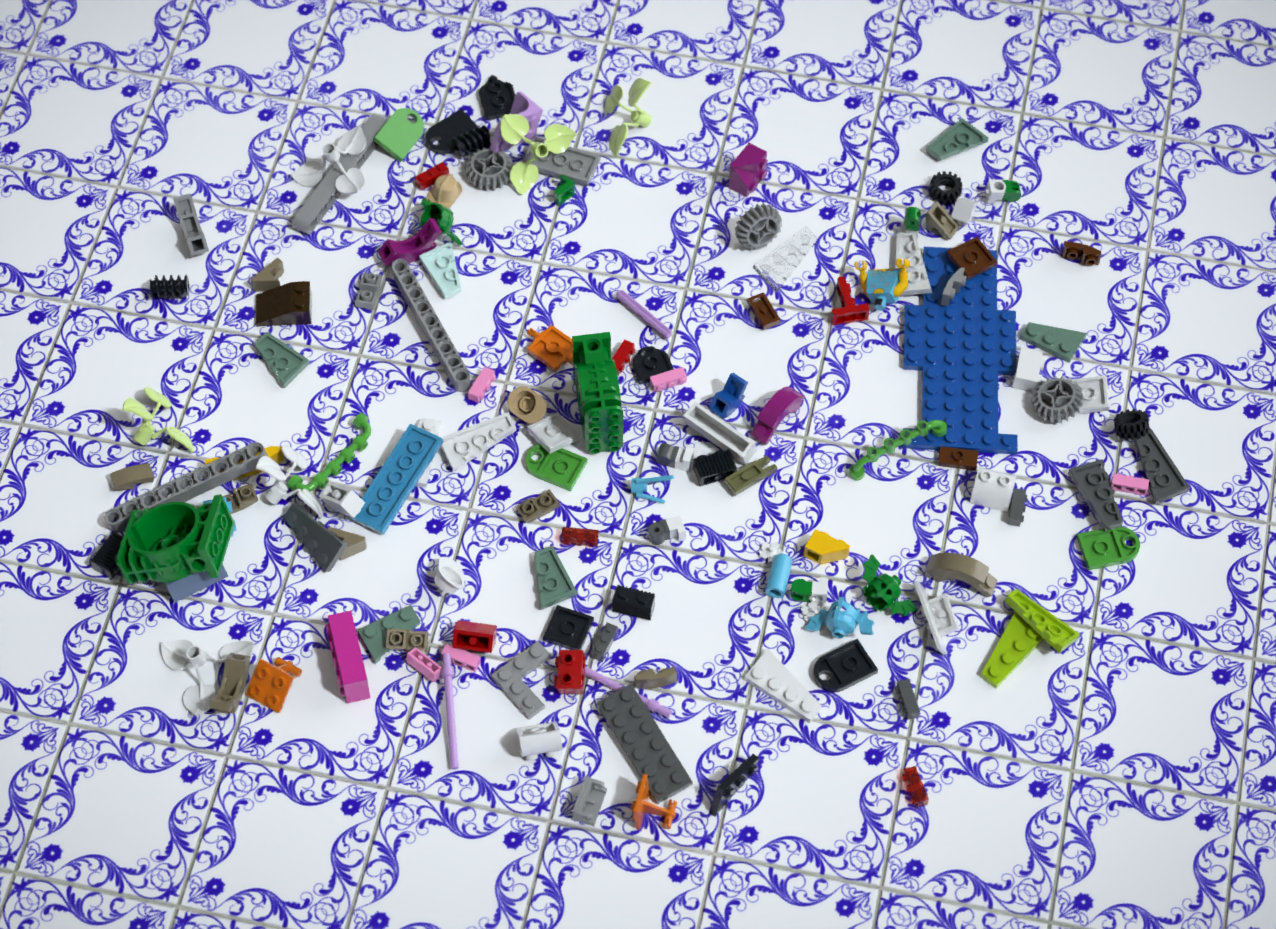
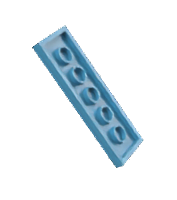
M410 424L361 498L365 502L361 511L355 518L350 517L351 520L384 535L443 444V439Z

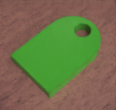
M398 109L381 128L373 141L401 162L424 132L423 119L412 109ZM407 116L413 117L415 123H410Z
M540 444L533 446L526 454V468L532 476L570 492L588 463V458L563 448L549 454ZM534 455L541 456V459L533 460L531 459V457Z
M1122 526L1105 532L1103 529L1077 534V541L1088 571L1129 563L1137 557L1140 549V540L1136 533ZM1130 540L1134 543V546H1127L1124 541Z

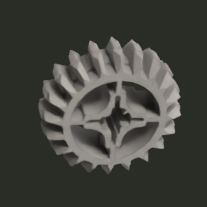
M483 146L481 151L476 149V153L471 152L470 157H467L465 174L469 183H473L474 187L479 186L480 190L482 188H486L487 191L489 188L495 190L497 186L502 188L503 184H507L508 180H510V170L513 162L509 154H505L504 150L494 153L490 148L485 149Z
M764 203L761 206L756 204L755 208L750 207L749 211H745V214L740 216V220L736 222L737 226L734 228L736 230V238L740 244L747 249L755 250L756 248L761 249L762 246L767 247L769 242L773 243L772 240L777 238V233L781 232L780 228L783 226L779 212L773 206Z
M1055 375L1054 379L1047 377L1046 382L1041 380L1040 386L1036 385L1035 391L1032 394V404L1039 418L1043 417L1045 421L1050 419L1053 424L1055 420L1061 423L1062 419L1068 422L1069 417L1075 418V413H1080V407L1083 405L1084 398L1082 389L1070 377L1065 379L1062 375L1060 378H1057Z

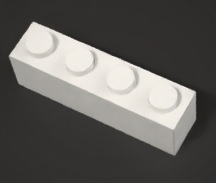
M696 401L683 415L688 426L725 451L727 449L730 450L731 455L744 465L757 452L755 442Z

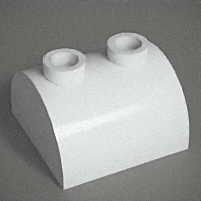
M979 467L970 503L1008 512L1017 476Z
M557 722L516 728L520 753L522 757L526 756V760H535L538 758V754L546 753V757L557 756L558 751L562 750L561 733Z

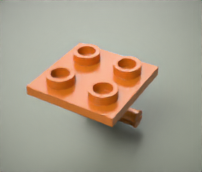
M277 657L274 662L278 667L263 659H259L245 695L280 713L294 680V676L290 675L289 672L299 677L302 669L294 666L293 662L285 661L280 657Z
M643 774L642 781H638L636 787L637 800H633L631 812H633L632 820L635 821L636 829H641L644 813L665 817L662 827L669 830L671 829L673 819L676 817L677 801L673 800L672 802V800H669L667 809L648 803L650 794L648 776Z

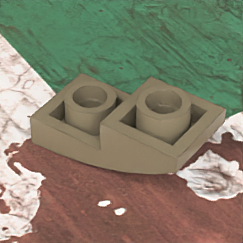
M149 463L122 468L110 473L109 476L114 490L133 489L134 484L152 483L154 481V475Z
M252 484L234 488L232 494L222 496L226 497L227 501H231L233 509L231 514L241 511L258 501Z
M548 489L535 499L530 497L518 505L516 509L525 522L528 523L549 514L561 505L551 490Z
M387 628L386 649L411 651L417 647L422 652H428L429 632Z
M674 666L669 669L664 668L657 674H655L652 668L641 670L634 676V686L637 689L659 688L677 682V671Z

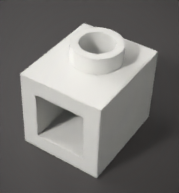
M963 196L958 197L951 217L955 219L956 223L961 225L970 223L978 202Z

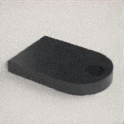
M460 109L428 129L426 145L433 153L440 155L451 154L455 152L451 139L457 138L458 135H463L466 132L469 133L470 130H475L479 126ZM434 141L441 142L438 145L432 144Z
M855 639L820 657L814 665L813 677L821 689L836 693L877 674L878 668L860 641ZM827 674L830 676V679L824 681L819 676Z

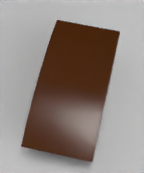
M1064 241L1062 258L1080 259L1081 265H1099L1102 255L1101 251L1085 244Z

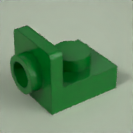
M563 174L560 176V186L554 191V203L558 206L575 195L573 180Z

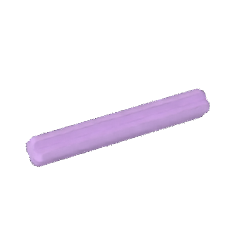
M624 290L617 292L616 298L665 340L672 336V330Z

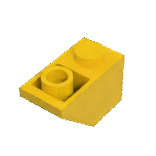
M815 529L804 547L803 557L820 565L847 559L850 545L843 540L831 537L826 532H820Z

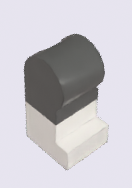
M663 443L659 446L656 461L661 465L689 472L694 457V448L686 446V449Z
M678 515L651 524L648 528L649 541L654 545H660L664 541L678 538L679 542L686 540V530L681 516Z

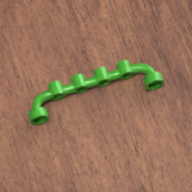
M363 413L355 417L353 425L358 429L363 428V434L357 436L348 448H344L335 460L330 461L326 469L318 473L311 483L307 485L302 484L303 479L296 474L290 478L287 487L292 491L296 489L313 491L318 486L321 489L326 487L329 482L327 477L330 474L337 476L342 470L340 465L344 461L348 464L351 463L355 458L354 452L357 449L363 451L368 446L366 440L370 437L372 431L368 423L369 418Z
M922 420L917 423L916 429L912 431L908 429L902 430L899 438L895 440L892 438L885 439L884 446L878 449L876 447L868 448L867 455L860 458L849 468L851 479L855 481L863 479L865 476L863 465L868 462H877L881 455L893 453L895 448L902 444L909 445L912 439L919 435L926 436L931 429L936 437L944 436L947 433V424L942 420H932L929 422Z

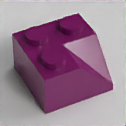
M748 143L730 165L729 189L746 198L751 192L753 193L760 180L763 181L767 175V151Z

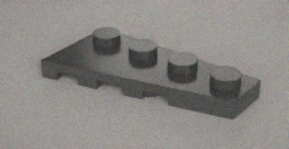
M1152 429L1149 430L1148 434L1146 433V436H1141L1140 439L1134 438L1146 479L1149 480V488L1155 505L1189 491V485Z
M1101 459L1071 468L1068 475L1105 532L1121 527L1123 520L1118 504L1113 497V489L1109 485V477L1104 469V461Z
M298 503L291 504L283 518L324 572H331L348 543L340 540L333 531L327 530L321 521H316L313 515Z

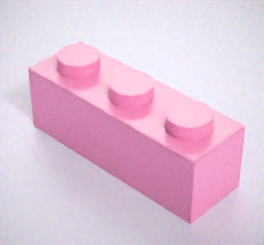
M483 367L468 391L469 400L479 403L484 399L486 391L490 389L491 383L496 379L494 370Z
M683 367L650 377V385L653 392H659L687 382V375Z
M1113 473L1111 480L1113 490L1143 496L1147 494L1148 479Z
M446 644L441 653L442 660L444 653H450L451 664L475 673L481 663L478 654L469 653L465 649L452 648V645Z
M417 647L407 653L406 662L430 681L435 682L442 677L443 668Z

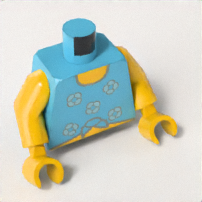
M898 258L896 260L898 268L871 269L867 273L865 272L868 267L867 262L862 260L863 266L859 268V263L855 261L854 267L860 271L859 280L865 296L874 304L876 310L883 311L886 304L896 303L899 296L907 289L908 272L906 269L910 266L908 259H904V264L902 265V259Z

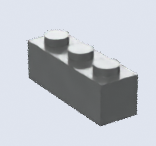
M1014 488L1008 525L1020 527L1021 522L1024 521L1022 513L1026 509V505H1024L1028 495H1025L1026 490Z
M606 622L591 652V658L600 662L604 661L618 634V626Z
M910 679L897 681L895 691L896 694H899V703L903 706V715L906 716L907 720L918 718L920 709Z

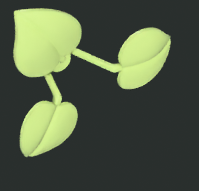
M637 78L629 89L628 105L635 107L637 110L633 111L619 102L623 96V88L619 85L613 86L611 94L606 99L604 108L607 113H612L618 105L631 113L630 119L633 122L622 123L621 126L617 125L613 129L609 138V147L616 156L619 155V150L627 137L628 126L637 128L640 125L647 128L651 123L652 116L636 105L652 84L650 81Z
M505 114L502 116L500 131L504 140L516 145L522 139L531 145L530 150L534 155L526 164L524 162H517L510 170V180L519 194L526 193L538 179V167L530 164L532 161L538 160L539 157H546L549 151L559 154L569 147L577 135L571 128L561 124L549 125L544 130L546 140L543 143L533 142L524 137L529 131V122L524 116L520 114Z
M146 386L144 388V393L150 399L157 402L152 414L133 398L126 399L122 411L132 412L144 418L140 428L133 436L138 443L146 445L151 438L155 440L158 435L166 432L193 453L192 441L184 432L171 426L170 428L164 427L155 433V427L150 424L161 405L168 409L171 407V401L166 396Z

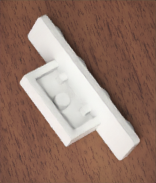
M916 581L914 582L916 587L914 593L916 598L921 601L922 606H920L922 615L927 618V630L933 635V647L936 651L946 655L948 653L942 637L960 629L948 595L943 593L928 600L925 588Z

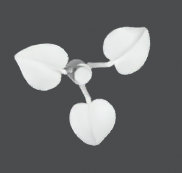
M359 125L339 139L337 146L333 143L325 144L322 147V153L324 154L322 155L323 163L321 164L314 160L304 163L291 173L293 179L305 187H314L320 184L323 180L322 173H325L327 160L329 163H336L343 175L336 179L335 183L340 193L355 194L360 192L365 184V177L362 171L354 167L346 172L339 162V153L343 155L348 153L354 156L365 149L366 138L361 126Z
M288 445L281 447L284 456L293 462V465L286 474L281 471L280 466L270 457L263 456L258 460L256 469L262 470L276 479L273 486L265 493V497L269 502L276 505L282 498L286 500L297 493L299 498L319 515L320 519L323 517L322 504L313 493L307 489H296L290 493L286 492L288 488L284 482L296 465L302 470L308 467L306 459Z
M181 639L161 642L162 657L170 669L182 670L190 662L196 670L200 686L193 685L189 687L183 695L184 705L193 715L207 712L210 709V700L217 694L213 685H204L199 667L205 664L206 657L218 663H224L225 658L230 653L252 656L254 643L250 641L231 642L222 647L219 652L222 659H219L207 651L203 652L199 646L194 645L189 640Z

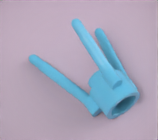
M674 476L632 478L631 493H636V498H645L664 504L665 500L643 494V492H647L648 483L668 481L674 479Z

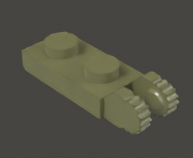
M765 456L724 479V483L736 496L766 477L771 476L778 467L772 464L762 469L770 462V458Z

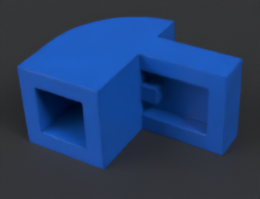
M734 372L731 373L723 390L715 393L709 409L723 419L733 414L745 398L743 394L748 382Z

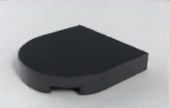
M653 346L640 349L633 359V370L639 385L650 382L651 376L674 369L668 354Z

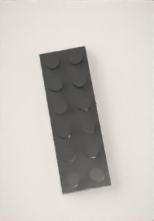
M632 683L596 703L641 779L643 774L648 776L649 791L657 805L693 785V781Z

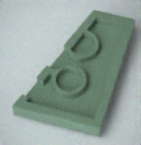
M961 118L929 144L926 152L938 161L984 144L988 142L989 137Z
M1029 322L1021 333L1020 340L1070 363L1085 340L1087 333Z
M267 331L254 343L256 350L284 388L310 364L309 359Z
M553 545L535 552L541 610L577 596V590Z
M409 605L357 631L376 664L386 652L389 653L391 649H386L387 628L413 631L420 624V619L413 607Z

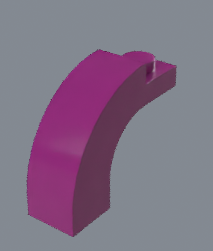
M429 218L411 238L402 241L387 239L377 252L384 265L392 266V263L397 259H403L410 264L418 261L419 255L436 248L435 240L442 231L435 219Z
M790 386L780 389L770 398L759 413L758 421L750 435L768 445L781 421L789 413L797 412L805 396Z

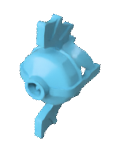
M839 597L838 601L831 604L829 611L821 608L818 615L810 616L809 624L805 626L806 631H819L826 622V627L836 638H843L852 634L857 625H859V631L862 635H873L872 627L874 621L868 619L867 611L860 613L861 608L855 610L851 604L844 601V597ZM844 606L847 611H841V608Z

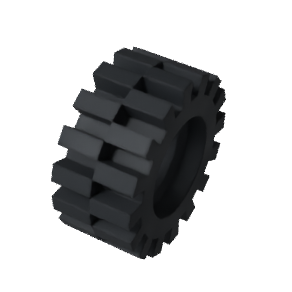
M943 171L942 174L938 172L937 176L934 174L929 187V195L932 197V200L935 201L937 199L939 204L943 202L942 205H946V202L951 205L952 201L956 203L957 198L960 197L963 183L961 178H957V174L952 175L950 171L949 174H946V171ZM946 185L951 187L952 190L945 191L939 187Z
M1127 409L1126 412L1121 411L1120 414L1117 413L1116 417H1114L1115 433L1121 439L1128 440L1131 438V440H1135L1134 438L1136 437L1140 439L1141 436L1144 437L1146 433H1149V417L1145 411L1142 412L1140 409L1138 411L1136 409L1129 411Z

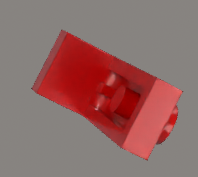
M845 276L837 277L836 289L842 308L832 309V326L868 320L870 311L868 303L855 305V299L850 296V284L846 283Z

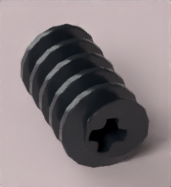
M482 125L475 130H470L469 133L466 132L463 135H458L457 138L451 139L453 150L465 158L466 152L468 155H471L472 149L475 152L479 148L482 150L483 146L484 148L485 146L490 147V133L487 127Z
M185 274L183 280H181L180 275H177L176 280H174L172 275H170L169 280L166 279L165 275L162 276L161 280H159L158 275H155L154 280L150 279L151 298H156V295L159 298H163L164 293L166 298H170L171 294L174 298H177L179 294L184 298L186 293L189 297L190 285L187 274Z

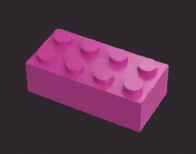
M352 611L328 615L329 623L325 625L341 697H346L347 704L370 699L367 675Z

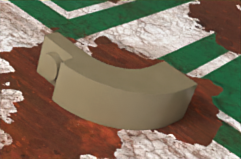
M957 553L931 555L925 570L937 582L948 579L966 582L986 598L993 595L997 579L988 573L989 567L972 557Z
M230 653L225 658L222 683L218 693L210 700V708L220 713L236 712L245 690L251 656Z

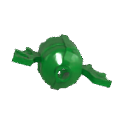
M423 198L421 205L424 206V213L421 216L420 227L422 228L429 218L435 219L442 231L441 234L448 235L452 242H456L461 246L463 244L461 240L450 231L454 220L452 210L440 203L437 204Z
M871 554L868 561L863 563L865 572L861 579L868 582L862 589L863 595L867 598L866 602L869 605H873L874 609L879 610V612L888 607L891 615L900 613L906 617L908 613L916 611L917 608L911 600L896 601L901 594L899 586L901 580L896 575L890 576L884 573L876 576L880 562Z

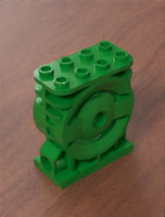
M610 332L572 336L573 382L576 385L578 410L585 449L591 454L607 451L616 452L623 446V409L617 370L614 360H611Z
M222 494L214 495L212 503L203 504L197 509L189 503L169 502L152 509L145 508L142 513L139 509L133 510L129 516L123 540L120 542L118 555L115 557L116 565L120 567L124 580L129 584H134L136 580L143 583L147 581V578L156 582H172L183 579L193 573L208 571L211 578L219 577L235 524Z

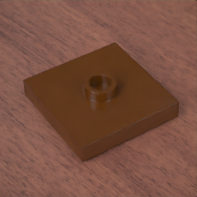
M978 237L960 244L946 253L958 270L961 267L965 268L964 276H967L966 280L997 266L998 263Z

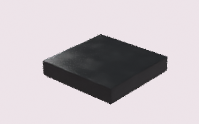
M557 605L544 633L543 641L569 650H582L594 622V617Z

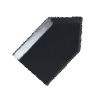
M491 75L486 84L478 90L487 120L499 119L505 114H510L515 99L513 84L507 81L503 82L498 77Z

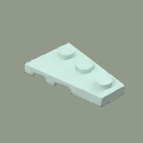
M451 241L419 255V260L444 298L461 292Z

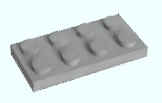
M533 137L532 139L533 142L541 143L545 140L538 137ZM529 145L522 160L525 164L534 157L530 150L531 145ZM568 147L559 154L549 151L546 157H539L538 160H534L530 164L537 166L540 173L560 178L563 174L567 178H571L575 183L589 186L601 160V155Z

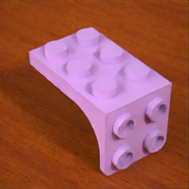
M519 91L515 95L510 114H520L528 120L529 131L524 137L531 140L536 135L543 109L523 92ZM501 120L498 121L490 150L494 153L515 146L506 142L502 137L500 131Z

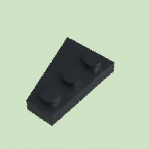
M755 754L749 756L718 785L709 810L710 814L716 817L734 794L745 784L747 779L755 775L758 770V756Z

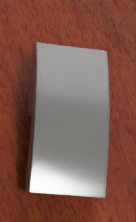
M961 267L949 279L943 292L941 305L948 306L950 299L954 300L955 293L960 292L961 286L965 287L967 276H964L965 268Z
M363 273L355 307L374 309L382 275Z

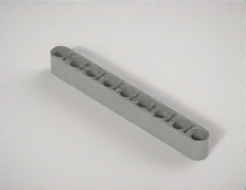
M376 114L370 116L362 127L366 138L365 149L357 155L352 156L347 153L346 155L342 154L339 158V162L346 172L354 167L360 170L378 146L373 139L388 119ZM336 163L295 215L292 221L293 228L306 234H311L341 195L335 183L336 179L343 175Z
M403 259L395 260L392 263L393 279L455 390L458 392L468 391L471 384L467 367L408 263Z
M251 443L110 509L105 514V521L113 532H122L127 527L129 516L133 510L139 509L142 513L145 508L152 509L164 503L186 502L256 469L258 460L263 456H268L261 443Z

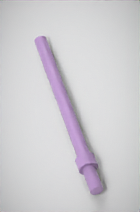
M444 653L442 655V678L445 684L450 769L456 770L459 766L452 682L454 669L451 668L450 653Z
M585 666V675L615 691L625 687ZM638 694L649 711L653 713L658 712L670 718L672 710L660 705V702L653 698L650 700Z

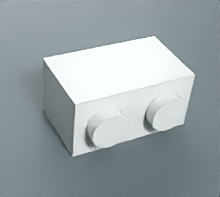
M1021 347L1017 359L1013 388L1033 392L1036 385L1040 386L1042 375L1039 372L1040 370L1043 371L1045 360L1042 359V351Z
M329 481L319 495L332 510L355 518L365 504L352 489Z

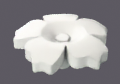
M768 542L762 543V551L759 552L760 557L764 560L768 558V562L772 563L775 555L783 553L782 549H779L780 544L778 542H771L770 545Z
M817 601L808 603V607L803 606L801 611L803 616H805L804 620L809 622L810 616L818 615L821 608L825 610V607L821 605L817 607Z

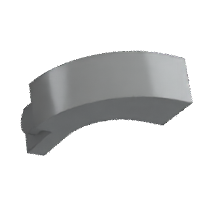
M191 193L173 198L190 255L194 256L208 252L206 238L200 226Z

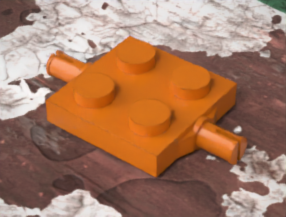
M550 325L541 333H538L533 328L527 331V335L534 338L533 343L527 347V352L555 372L567 362L573 366L572 339L553 325Z

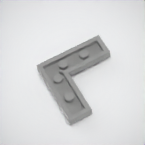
M539 641L491 675V679L529 720L545 709V704L522 680L551 658V654Z

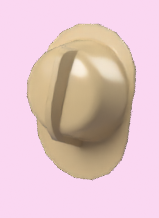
M451 173L440 176L434 182V186L428 193L426 200L429 199L431 202L440 203L450 208L460 196L462 186Z
M525 386L517 387L508 397L510 411L524 422L529 424L537 423L545 416L546 402L542 396Z

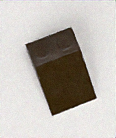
M310 281L290 282L256 294V327L312 324V291Z

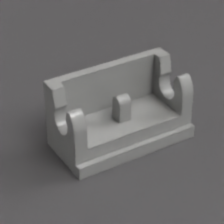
M585 776L572 811L574 821L595 826L607 793L604 782Z

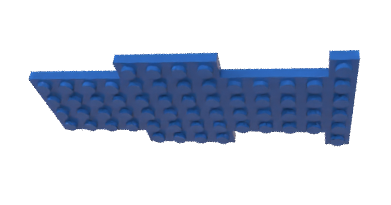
M924 246L923 262L932 293L923 294V306L905 305L903 370L922 371V420L926 422L932 420L944 421L947 424V433L942 437H936L931 429L926 436L919 435L912 439L909 445L902 444V448L940 450V446L974 450L979 453L1017 455V434L998 433V375L1014 376L1017 360L1016 311L997 310V266L966 280L965 287L961 286L960 292L955 293L954 300L950 299L949 305L944 306L941 305L944 289L949 279L958 270L946 255L947 251L952 248ZM989 250L997 260V250Z

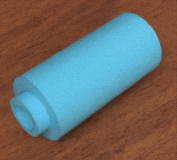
M780 553L773 557L765 593L770 597L782 598L785 595L792 566V559L787 554Z

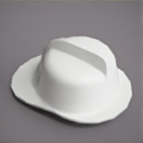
M441 557L438 562V571L434 578L435 584L439 587L440 595L443 596L446 593L453 594L459 589H464V573L461 567L454 560L448 557Z

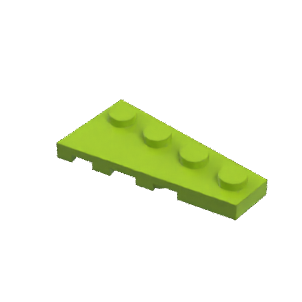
M1018 589L1009 593L1004 600L1058 653H1061L1077 641L1080 636L1078 632Z
M1016 612L1013 614L981 673V678L995 689L1044 640Z

